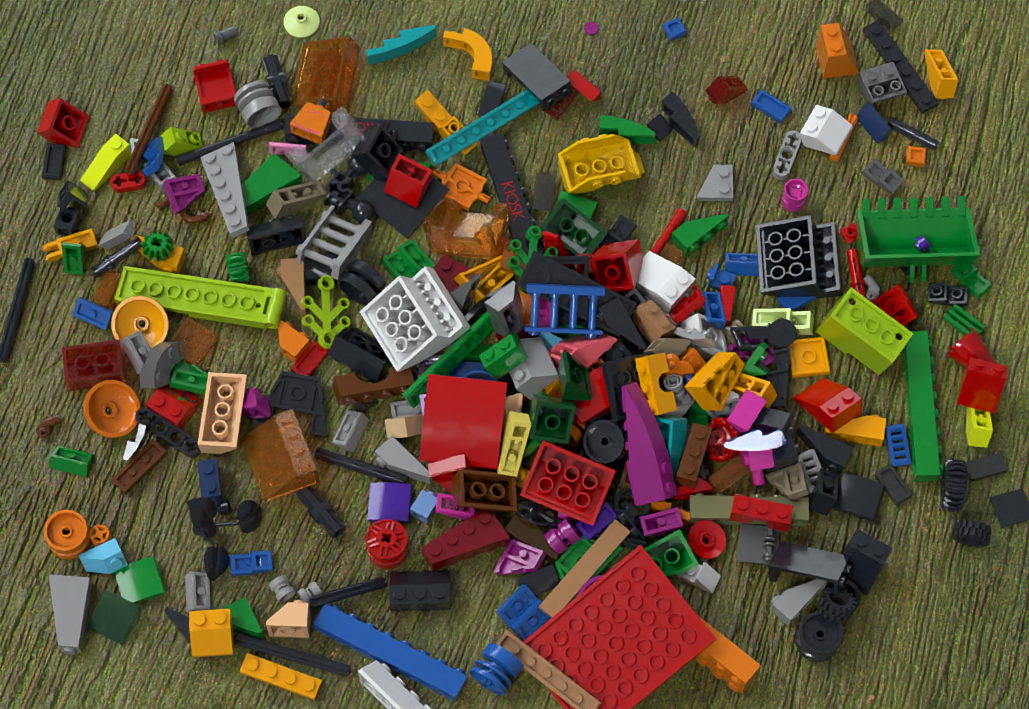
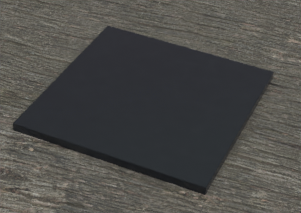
M402 153L403 156H405V157L411 159V158L408 157L406 154ZM388 177L373 179L357 199L359 201H369L374 206L375 213L408 239L450 189L434 177L419 206L415 208L384 193Z

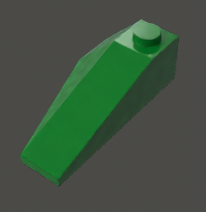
M682 528L644 548L666 576L682 574L699 565Z

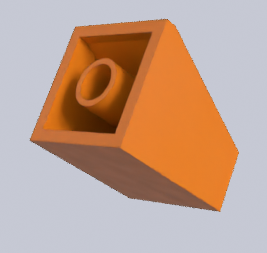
M839 23L821 25L816 43V52L823 79L859 74L852 41Z

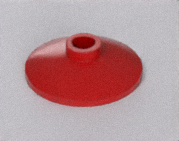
M701 520L690 528L688 542L697 556L704 559H712L719 556L725 549L726 536L723 529L717 523L710 520ZM702 538L707 540V544L702 542Z

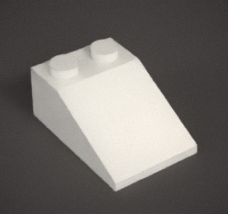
M649 251L643 257L636 288H639L641 292L669 313L691 290L695 278L682 267Z

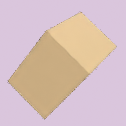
M423 413L384 419L388 439L391 436L402 438L422 434Z

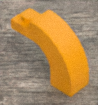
M464 28L463 34L455 31H444L443 46L464 50L473 57L472 78L490 81L492 53L484 38Z

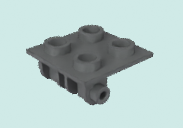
M767 523L766 526L740 524L738 562L769 564L779 545V530L768 528L769 525Z

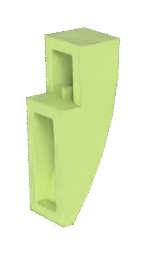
M791 308L753 309L752 327H766L768 323L772 324L775 320L783 318L794 324L798 335H813L814 316L811 311H792Z

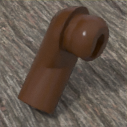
M58 414L40 421L36 431L40 438L47 437L52 426L61 423Z

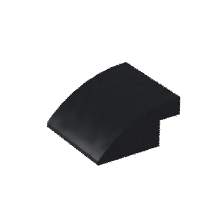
M810 215L756 225L761 294L774 297H816V299L843 296L838 228L835 222L816 225Z

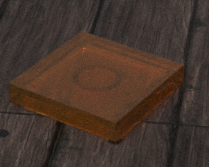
M187 317L168 342H178L180 355L184 357V360L191 365L195 364L198 366L217 343L219 336L190 317Z

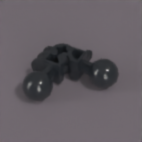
M351 156L345 173L341 170L337 171L335 168L331 169V181L326 184L327 196L324 199V205L335 206L334 211L337 210V215L339 216L349 208L352 210V217L362 224L365 219L373 220L375 208L369 201H357L355 199L354 192L352 191L354 188L353 179L356 176H364L368 172Z

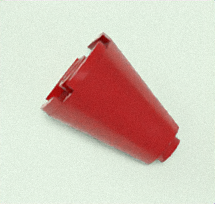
M974 327L970 330L972 334H965L950 348L952 352L947 351L945 353L963 367H966L969 357L996 364Z

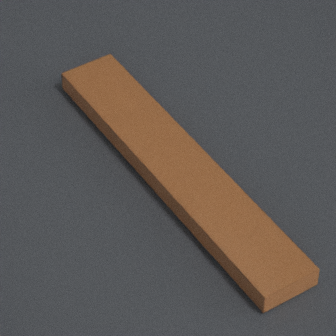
M615 519L539 605V609L552 618L566 607L578 594L580 588L595 575L629 536L631 531Z
M506 630L496 643L516 656L526 671L575 709H598L602 704L509 630Z

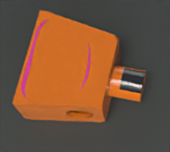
M320 99L317 105L310 102L306 103L290 122L291 133L323 146L332 121L331 112L327 110L330 105L329 102Z

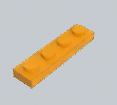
M249 653L246 654L239 671L240 674L314 701L322 685V680Z

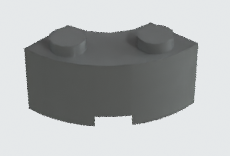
M164 341L149 351L145 364H142L140 372L141 388L155 389L170 384L172 368L181 361L178 342Z

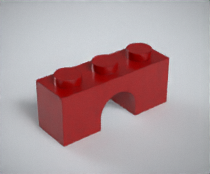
M735 494L729 520L749 524L753 520L767 523L770 529L788 532L794 506Z

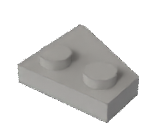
M713 165L697 195V201H733L732 165Z

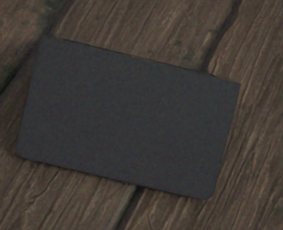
M68 180L57 194L58 207L64 210L72 199L86 206L87 192Z

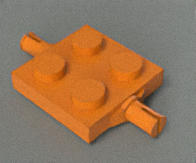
M457 163L446 174L437 169L434 171V177L442 180V184L450 189L443 198L469 211L478 199L487 204L491 201L490 196L482 193L488 183L487 179Z

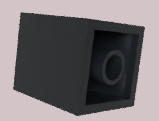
M858 528L856 529L843 555L850 556V565H853L852 574L847 579L853 581L863 594L868 595L883 569L892 547Z

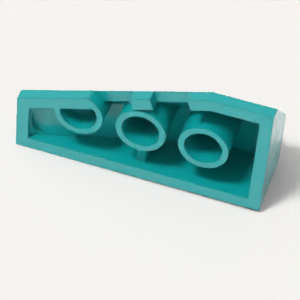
M654 415L666 445L675 481L686 440L687 418L672 415Z

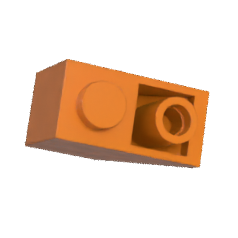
M280 320L278 334L281 354L296 363L310 346L309 337L304 332L299 333L296 331L294 326L288 321L283 322Z

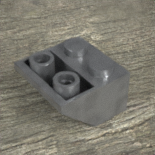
M894 62L859 72L856 83L863 98L872 104L907 94Z
M512 281L484 302L494 331L504 337L513 332L518 333L523 329L525 309L516 282Z

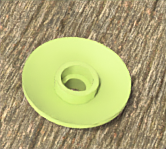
M308 6L294 7L284 17L285 30L296 38H306L313 35L320 25L317 12Z

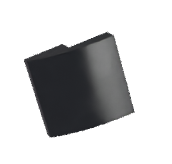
M844 473L837 494V501L833 508L835 511L853 514L855 518L874 521L885 486L868 478Z

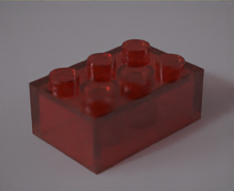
M120 339L62 347L64 379L68 391L90 389L106 380H117L126 384L123 347Z

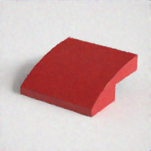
M900 283L872 302L903 326L918 317L909 296Z

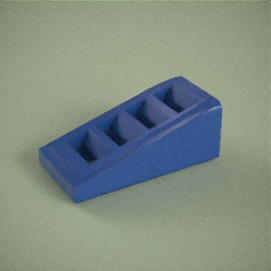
M904 424L886 426L884 437L892 466L911 465ZM901 440L900 443L892 444V441ZM903 448L901 451L894 452V449ZM896 456H905V458L895 460Z

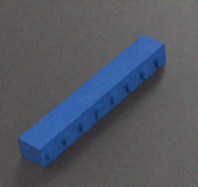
M325 604L313 624L316 631L375 661L377 660L380 664L385 663L390 669L454 702L458 700L467 683V676L463 670L447 666L448 664L442 659L437 658L435 660L429 657L430 654L424 650L419 649L417 651L413 649L410 643L394 639V636L389 632L384 631L382 633L376 630L377 627L369 622L365 624L359 621V618L354 614L349 613L347 615L341 612V608L331 604L329 606Z

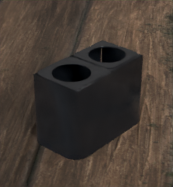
M332 252L319 253L331 259H337L338 257L337 254ZM309 257L304 258L307 286H318V280L322 276H331L332 269H330V266ZM333 278L334 285H337V280Z

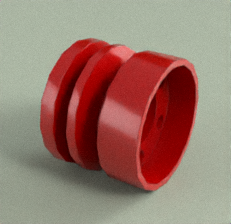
M382 519L369 527L366 534V547L370 561L375 566L382 569H393L405 561L408 555V538L405 528L399 522L392 519Z

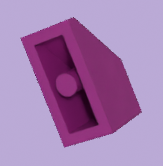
M256 387L245 389L242 415L248 419L270 417L271 411L268 397L263 395L262 391Z

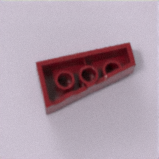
M482 509L422 547V556L430 568L435 571L455 564L457 561L473 558L475 555L493 551L501 546H508L510 536L491 510Z

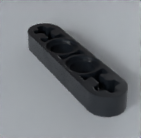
M140 408L136 411L135 419L138 425L142 422L150 423L146 419L141 421L140 415L144 416L147 414L148 419L152 421L149 431L151 434L187 457L195 458L200 455L201 451L197 439L148 408ZM158 423H163L166 426L163 432L155 430V426ZM178 433L182 436L180 442L175 443L171 440V436ZM185 439H188L186 441L188 445H196V451L192 450L189 452V447L184 444Z

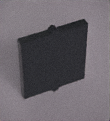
M1023 488L990 497L994 508V515L997 516L1001 528L1029 520V501H1027Z

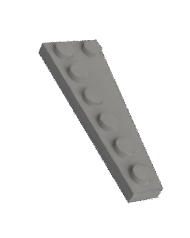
M234 142L200 158L229 233L234 238L250 229L245 209V199L243 197L241 173L238 166L237 148Z

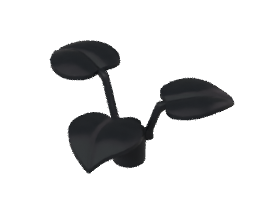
M198 497L186 502L193 524V533L196 536H203L204 541H208L214 546L208 547L204 554V565L209 581H215L226 571L229 565L228 551L224 547L218 548V544L210 539V537L216 533V527L240 524L243 533L255 531L260 524L262 512L260 505L253 500H245L240 503L237 508V518L239 521L213 523V518L217 514V506L212 499Z

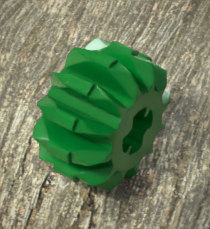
M158 230L157 234H154L151 231V236L145 235V241L141 244L143 254L147 255L149 261L154 259L157 263L159 259H162L165 262V256L171 257V251H174L173 239L169 237L167 232L162 234Z
M235 252L227 255L226 263L231 282L245 283L249 281L250 271L245 254L243 252Z

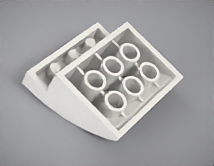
M426 266L413 278L399 275L360 311L397 372L429 358L471 328L435 270Z

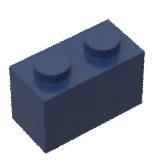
M217 459L197 461L201 497L210 498L215 504H218L223 500Z

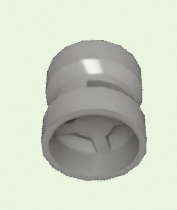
M677 374L668 375L663 381L666 392L673 391L675 402L682 400L686 395L682 377Z
M281 575L269 583L271 591L276 593L275 597L279 603L289 600L296 593L294 588L288 584L289 580L286 575Z
M315 581L308 584L307 588H301L297 591L300 600L308 603L309 607L311 606L309 602L310 597L322 593Z

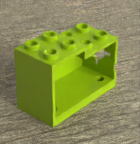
M852 287L836 302L815 331L843 353H850L878 375L895 361L913 335L911 331ZM849 299H853L855 305H851ZM896 334H900L902 339L898 340Z

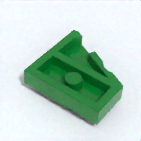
M181 356V361L175 364L170 387L205 395L208 373L201 371L195 364L189 365L183 361L184 357Z

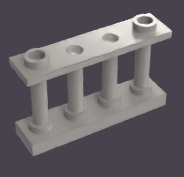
M331 205L327 211L322 213L321 220L304 243L299 244L296 255H298V264H301L305 257H309L330 266V269H332L331 278L338 280L369 237L372 221L365 219L361 225H354L333 216L335 206ZM332 223L354 232V235L348 237L327 227ZM324 234L345 243L346 246L340 248L319 238ZM315 245L337 254L338 257L337 259H331L311 249Z

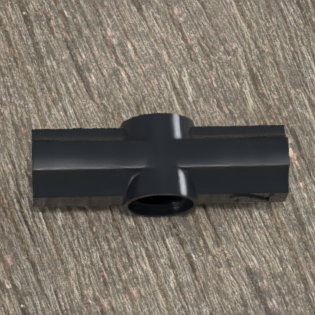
M273 54L266 55L262 60L267 74V82L281 109L288 108L292 102L287 89L286 76L284 71L282 72L278 56Z
M310 484L304 485L299 489L296 496L308 509L312 519L317 524L320 523L332 539L340 536L346 528L334 514L330 504L324 498L322 499Z

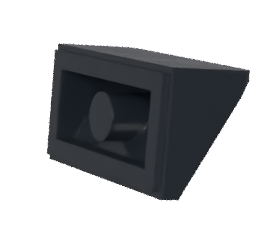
M553 564L516 579L518 588L524 584L535 596L554 589L560 583Z

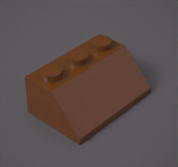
M459 469L452 477V496L460 507L517 512L515 476Z

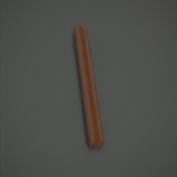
M163 85L125 167V173L135 174L173 91L171 85Z

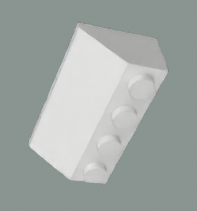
M376 660L358 671L360 683L387 709H431L426 704L423 706L418 701L420 698L412 690L409 692L404 687L405 683L398 676L394 678L390 674V668L385 663L380 664Z

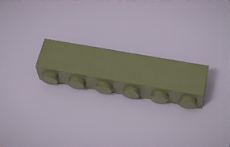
M703 493L690 495L689 524H695L701 520H710L718 525H740L745 523L729 520L734 495L725 496L720 493L713 496H705ZM755 494L747 496L792 505L794 507L790 526L808 525V498L802 496L790 501L783 495L764 497V495ZM753 520L749 522V525L766 526V523Z

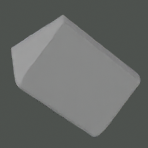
M130 219L105 232L99 247L109 250L134 237L133 220Z
M141 330L120 340L137 374H140L142 364H145L149 356L148 353L151 350Z
M347 410L332 444L354 452L369 419L362 412Z
M190 571L185 576L186 612L211 610L210 581L206 572Z

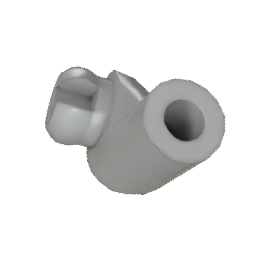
M868 275L863 279L868 287L866 298L870 302H874L879 297L880 287L873 277Z

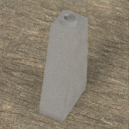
M50 574L49 582L58 646L65 654L74 655L75 652L81 653L92 582L88 577Z

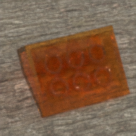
M350 36L304 42L291 96L292 104L290 106L303 108L308 102L317 105L320 99H324L330 104L327 109L330 112L347 111L361 47Z
M293 409L274 415L241 438L264 502L320 482L316 466Z

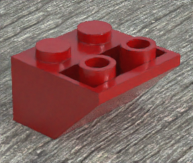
M399 154L390 169L384 193L417 208L434 178V173L432 169Z

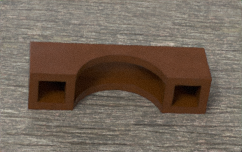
M393 366L390 367L388 377L379 383L363 382L354 373L335 376L332 386L338 406H349L357 402L367 403L374 399H389L392 396H403L402 394L414 383V378L410 367L397 372Z

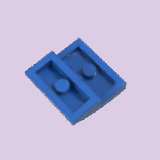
M524 584L495 611L522 641L537 631L550 618L539 609L542 601L537 599Z

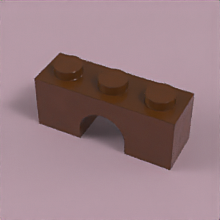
M693 423L676 476V484L695 489L703 458L712 437V428Z

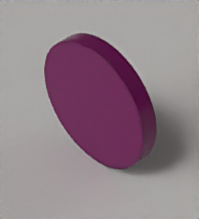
M588 22L585 24L584 30L587 34L594 35L598 32V25L594 22Z

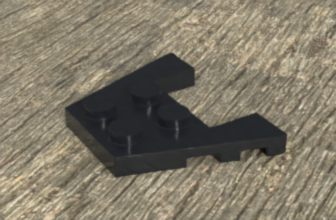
M790 347L773 351L777 370L770 371L765 375L753 376L771 382L777 397L770 406V409H780L786 406Z
M282 371L268 396L271 411L270 417L254 418L252 424L270 428L274 409L313 415L309 434L327 438L321 378Z

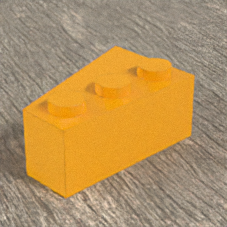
M502 255L462 272L454 278L459 285H462L478 273L482 275L473 296V300L476 303L491 292L499 289L514 275L499 269Z
M717 352L684 387L703 410L722 411L745 364L734 352Z

